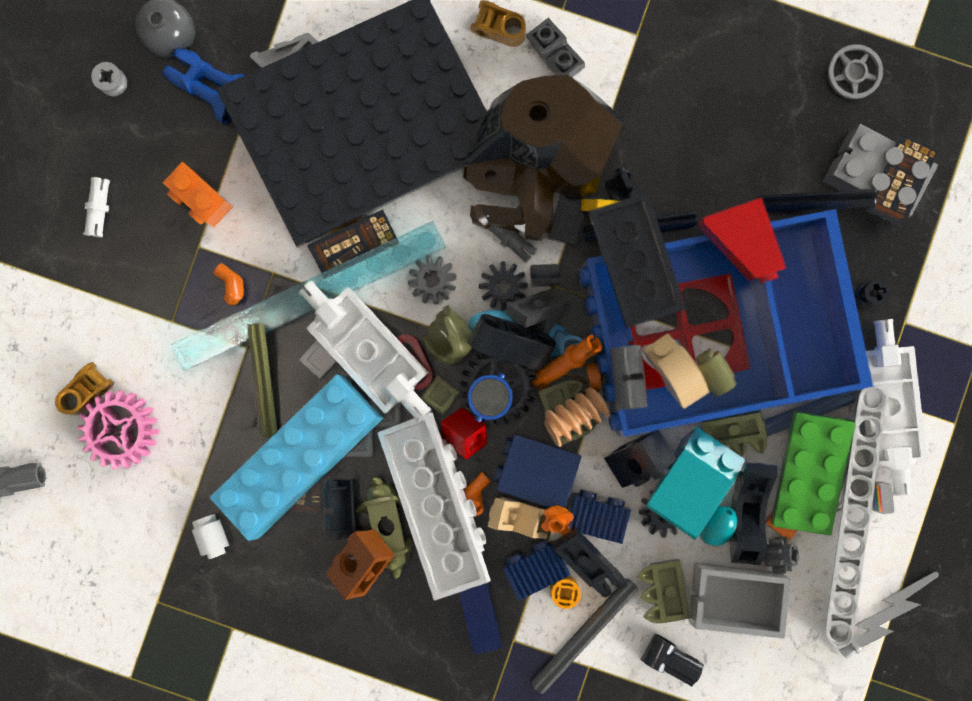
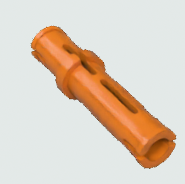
M589 335L579 344L570 345L565 349L563 355L547 364L542 370L532 374L537 376L536 380L531 381L532 384L537 387L539 386V390H543L570 370L582 367L588 358L602 350L600 340L597 337L594 339V335Z

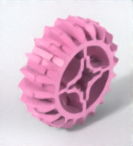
M122 390L117 391L116 395L112 391H108L105 393V398L97 396L94 398L95 404L88 403L86 405V409L90 414L83 413L79 416L86 422L84 425H78L77 429L80 431L84 430L85 435L78 438L79 442H87L82 451L85 453L93 451L90 460L97 461L100 459V466L106 467L110 464L112 469H119L121 465L124 468H129L132 462L135 464L141 463V455H150L151 452L147 446L156 445V441L150 437L151 435L159 434V430L152 429L151 424L157 423L158 419L149 418L148 415L154 409L152 407L143 409L146 404L144 398L136 401L135 393H129L126 396L125 391ZM112 407H124L133 415L123 419L118 413H114ZM102 420L104 428L99 434V423ZM125 424L122 426V431H119L121 434L112 435L115 433L116 425ZM138 425V437L135 442L133 430ZM114 441L118 447L124 449L125 453L113 452L104 444Z

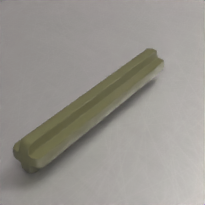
M253 323L248 325V336L262 437H272L278 431L265 327L263 323Z

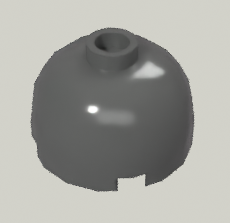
M150 0L143 4L136 14L134 22L136 36L142 46L155 57L163 59L174 58L173 53L176 49L190 48L193 44L196 34L194 20L187 9L175 0Z

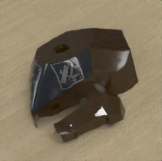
M568 74L523 80L504 91L491 103L464 161L462 178L471 183L477 190L509 196L518 195L520 204L516 208L482 204L471 205L470 217L472 224L486 230L489 227L523 232L527 240L542 241L552 230L554 192L572 198L597 194L600 176L622 125L626 121L597 94Z

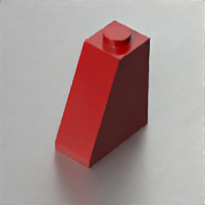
M762 198L704 217L697 222L699 229L749 281L759 278L761 284L779 278L777 272L786 269Z

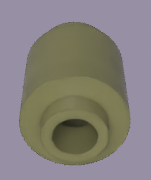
M708 349L695 358L697 361L696 365L706 382L709 392H713L715 397L725 394L736 386L735 374L720 351L713 352L711 349Z

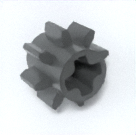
M788 537L769 539V544H767L768 550L763 558V562L766 566H772L773 573H787V571H792V566L798 564V548L795 544H788Z

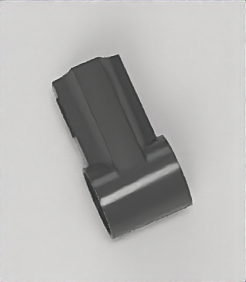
M41 462L19 465L12 468L9 466L0 467V497L14 495V492L45 487L46 472Z

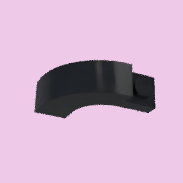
M747 463L744 471H740L736 478L731 508L737 516V527L732 538L729 540L731 563L761 565L768 550L765 517L768 498L778 476L777 466Z

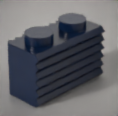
M580 489L579 494L572 492L568 511L573 514V520L569 522L570 530L577 527L582 534L622 544L631 512L629 507L624 506L626 501L613 497H608V501L596 499L597 493Z
M542 539L530 546L532 551L524 555L517 552L504 559L506 564L502 565V571L517 601H521L570 575L563 559L553 549V540L547 542L546 539Z

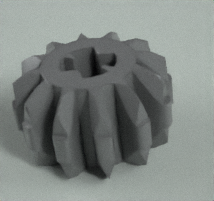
M427 255V265L424 266L420 260L415 262L420 268L419 272L414 269L409 270V274L417 277V279L408 281V285L410 287L419 286L412 292L414 297L424 292L422 303L426 304L431 295L434 305L439 304L437 295L441 294L443 299H449L448 294L444 291L445 288L455 291L456 286L447 283V281L457 279V275L454 273L446 274L453 267L451 263L441 268L443 257L439 256L436 263L433 264L431 256ZM431 273L437 274L436 277L440 281L437 286L434 283V287H428V282L425 280L428 274L430 277Z

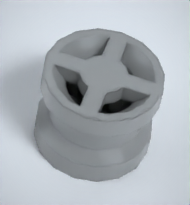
M102 62L95 66L91 74L94 86L108 96H118L126 90L128 84L127 77L113 63Z

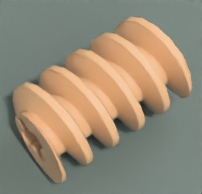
M590 387L585 390V395L581 393L576 394L575 401L567 399L565 407L560 404L555 406V413L551 410L546 411L544 424L554 443L561 447V436L571 441L570 431L573 430L580 436L582 435L580 425L583 424L588 430H591V419L601 424V414L604 413L610 418V413L600 394Z

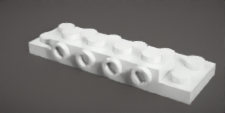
M433 412L426 413L425 417L419 422L413 418L378 432L434 601L491 581L481 554L482 551H485L483 545L486 544L484 531L481 527L477 528L473 517L476 516V508L473 501L466 499L463 490L467 487L465 476L461 471L457 472L454 461L457 460L456 450L451 443L447 444L446 440H442Z

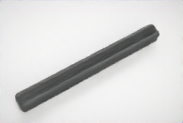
M625 579L626 586L616 589L532 680V686L536 691L541 694L545 693L637 593L638 587L630 579Z

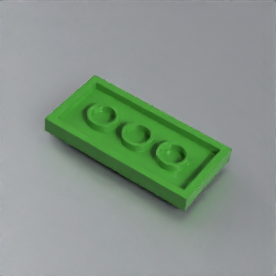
M793 411L771 518L773 527L832 535L856 422L850 419Z

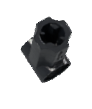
M654 633L640 658L642 662L660 673L665 671L691 687L698 682L704 666L702 662L677 649L674 643Z

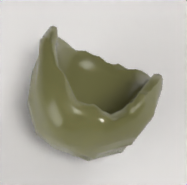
M449 305L444 306L443 310L439 311L436 319L430 324L426 337L422 338L425 349L439 362L449 365L459 363L472 349L468 343L472 333L468 324Z

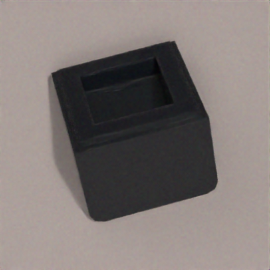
M558 264L531 265V286H558L561 283Z

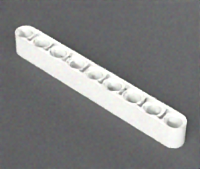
M874 385L870 388L861 389L857 397L854 418L856 423L850 446L825 624L826 638L835 647L848 646L854 636L887 404L885 392ZM877 391L881 397L880 403L874 407L866 406L863 402L866 392ZM865 420L874 421L877 429L870 436H865L859 431L860 424ZM863 449L869 450L872 453V460L866 465L859 464L855 460L856 453ZM854 480H865L868 482V489L864 493H855L851 489V484ZM853 508L861 509L864 512V517L859 522H852L847 518L848 511ZM849 537L856 538L860 542V546L854 551L846 550L842 544ZM843 567H851L856 571V574L851 579H843L839 575V571ZM839 596H847L851 599L852 603L849 607L841 608L835 604V599ZM835 625H842L848 631L844 636H836L831 632V628Z

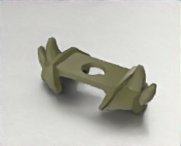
M373 477L371 485L366 490L365 501L355 508V512L368 513L372 530H376L395 556L386 568L390 569L392 576L397 579L401 575L402 567L409 562L414 541L411 537L407 538L406 543L404 541L397 510V503L400 506L402 504L397 490L391 483L383 482L379 477ZM387 516V519L393 522L394 531L392 534L383 535L379 532L378 524L382 520L381 517Z

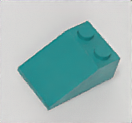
M697 426L681 439L674 452L677 460L668 466L669 473L660 478L645 505L694 540L698 538L734 484L745 462L744 458Z

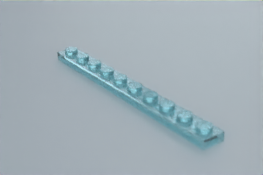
M431 221L171 344V347L182 370L187 371L248 342V325L263 323L265 333L314 311V308L299 294L302 288L306 289L304 285L310 281H313L328 299H335L346 288H350L354 292L415 263L417 260L426 258L427 255L445 249L446 246L434 221Z

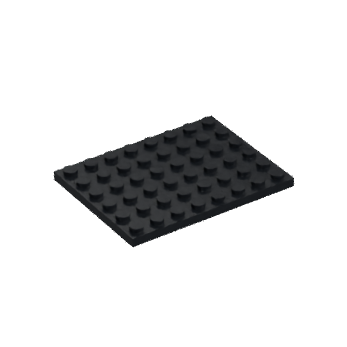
M410 0L216 88L296 248L464 168V161L487 114L430 0Z

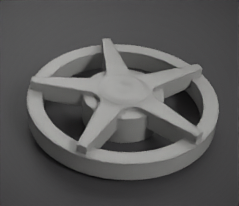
M854 44L842 48L832 57L828 66V80L831 87L840 96L848 99H861L870 95L878 88L883 77L881 59L875 51L864 45ZM857 50L864 52L865 55L860 60L850 61L843 53ZM869 56L875 62L877 76L868 73V67L865 62ZM839 57L844 65L843 73L834 77V65ZM845 80L851 84L852 93L844 91L836 82ZM863 80L875 81L868 91L857 94L858 83Z

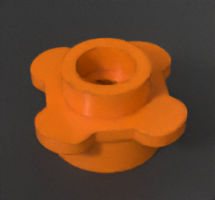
M559 505L545 509V521L541 522V528L544 531H551L561 535L570 532L569 522L573 520L571 512Z

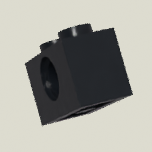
M659 430L652 431L621 445L604 458L622 488L632 484L635 487H639L649 481L650 477H653L654 480L663 477L670 471L668 466L677 460Z

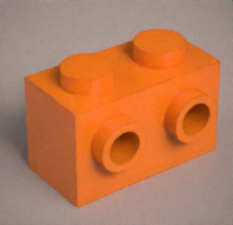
M183 161L163 182L170 189L166 194L178 205L184 202L191 209L188 214L200 225L205 222L215 227L233 207Z

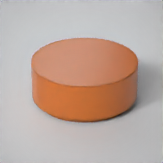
M596 363L585 364L588 387L593 388L597 392L601 391L602 381L598 365Z

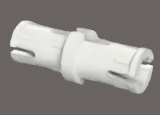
M91 177L89 201L85 203L84 208L87 210L83 235L103 238L105 213L109 211V206L106 203L110 180Z

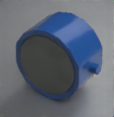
M499 373L498 377L496 375L482 376L471 385L468 393V402L474 414L477 415L476 421L481 422L482 418L486 420L498 419L510 409L513 400L512 390L508 383L503 380L504 374Z

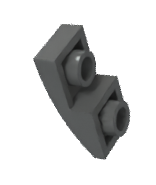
M549 17L526 34V38L554 75L568 74L574 77L585 68V62L567 43L566 36Z

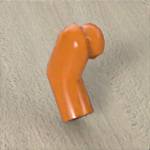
M220 263L213 274L225 282L224 301L228 305H237L244 295L243 279L225 264Z
M483 471L464 489L466 499H471L475 505L476 516L481 515L484 511L482 491L492 482Z

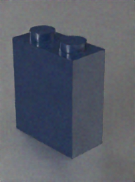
M514 433L512 439L507 437L502 454L507 455L504 465L497 466L493 482L498 483L496 490L549 508L555 505L566 507L582 456Z

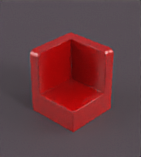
M460 408L441 421L442 440H446L447 444L451 443L456 453L466 460L487 445L486 424L482 421H476V417H473L470 412Z

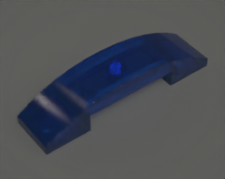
M488 583L459 592L474 654L503 648Z

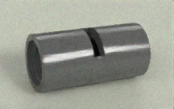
M641 345L610 348L617 410L648 407Z

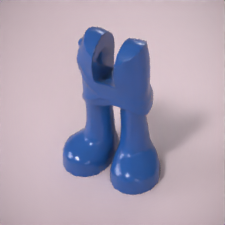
M187 48L176 49L173 57L189 67V70L184 75L177 69L166 65L162 75L173 85L191 96L196 95L209 103L213 108L215 119L224 125L229 124L232 120L218 92L201 83V81L206 78L220 87L245 75L224 73L212 67L210 63L201 60L195 52Z

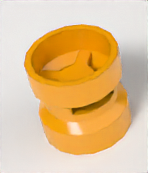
M572 576L565 577L550 585L551 597L558 607L570 609L579 602L581 592L576 580Z

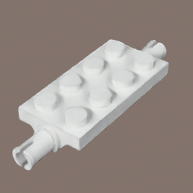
M313 281L304 285L306 289L302 288L299 294L314 308L316 315L315 320L306 329L384 413L389 412L396 404L401 403L417 422L424 418L425 414L431 411V408L414 392V386L429 372L350 288H346L335 299H328Z
M893 319L873 321L877 347H874V350L866 351L873 385L881 388L887 396L878 467H888L891 470L894 496L912 495L910 468H912V464L928 462L914 346L899 348L898 345H895ZM874 390L866 392L863 397L864 404L869 407L877 406L881 400L880 394ZM865 420L861 423L863 435L870 436L875 433L877 428L874 421ZM864 449L865 465L872 460V453Z

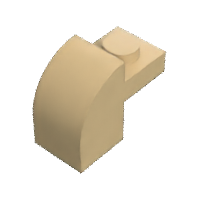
M669 334L643 349L645 357L662 376L667 390L683 409L709 393L706 382L691 356Z
M501 496V498H495L494 504L490 509L488 527L496 530L514 531L531 538L547 539L549 531L546 532L541 528V522L545 521L544 511L547 508Z

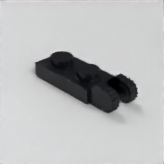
M577 527L553 542L554 551L589 587H593L601 596L606 598L612 593L605 578L615 585L617 589L626 586L625 578L619 570L613 567Z

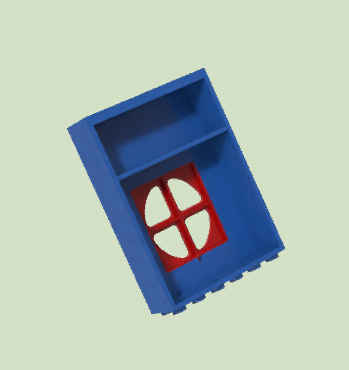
M836 209L770 222L786 269L777 272L779 278L761 284L759 278L749 281L706 235L665 243L681 295L686 288L699 289L714 295L728 310V317L723 320L690 325L687 320L686 310L675 313L677 327L675 329L641 336L636 331V325L625 328L603 257L598 256L586 259L582 264L581 270L578 272L581 287H586L588 293L587 298L584 299L587 316L592 315L594 326L590 327V333L594 335V339L597 337L602 344L600 355L596 356V363L600 373H604L606 384H602V392L605 402H610L612 412L610 413V418H608L610 429L614 430V432L616 431L617 435L626 437L873 387ZM725 329L732 331L733 342L724 357L735 374L736 386L730 391L715 397L713 392H709L683 409L667 390L659 372L652 368L642 357L648 407L617 410L610 348L641 345L642 348L669 334L674 340L681 342L696 364L692 344L694 336Z

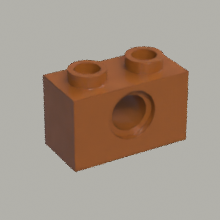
M375 529L356 531L348 537L346 546L333 558V564L325 574L344 600L365 596L395 555Z

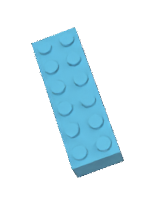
M337 374L209 498L248 541L259 539L384 417L345 376Z

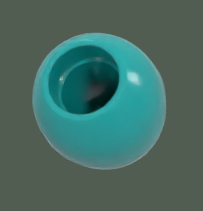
M718 506L700 533L701 540L710 546H720L728 542L737 527L735 511L728 506Z

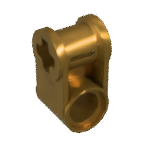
M482 0L479 2V13L475 23H471L469 28L472 33L509 47H517L524 42L526 38V23L522 15L504 9L489 1ZM512 25L518 26L521 29L517 34L506 32V29Z
M90 362L82 367L74 378L57 394L55 406L62 414L81 415L87 412L86 405L88 403L94 404V398L97 396H104L113 387L114 382L111 379L107 380L96 369L97 365L94 362ZM74 394L78 399V404L72 410L69 407L68 401Z

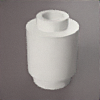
M215 514L192 522L194 527L192 533L201 556L207 554L208 559H212L226 553L224 547L229 546L221 521L216 519Z

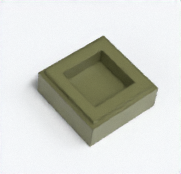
M437 375L423 393L421 399L444 415L460 391Z

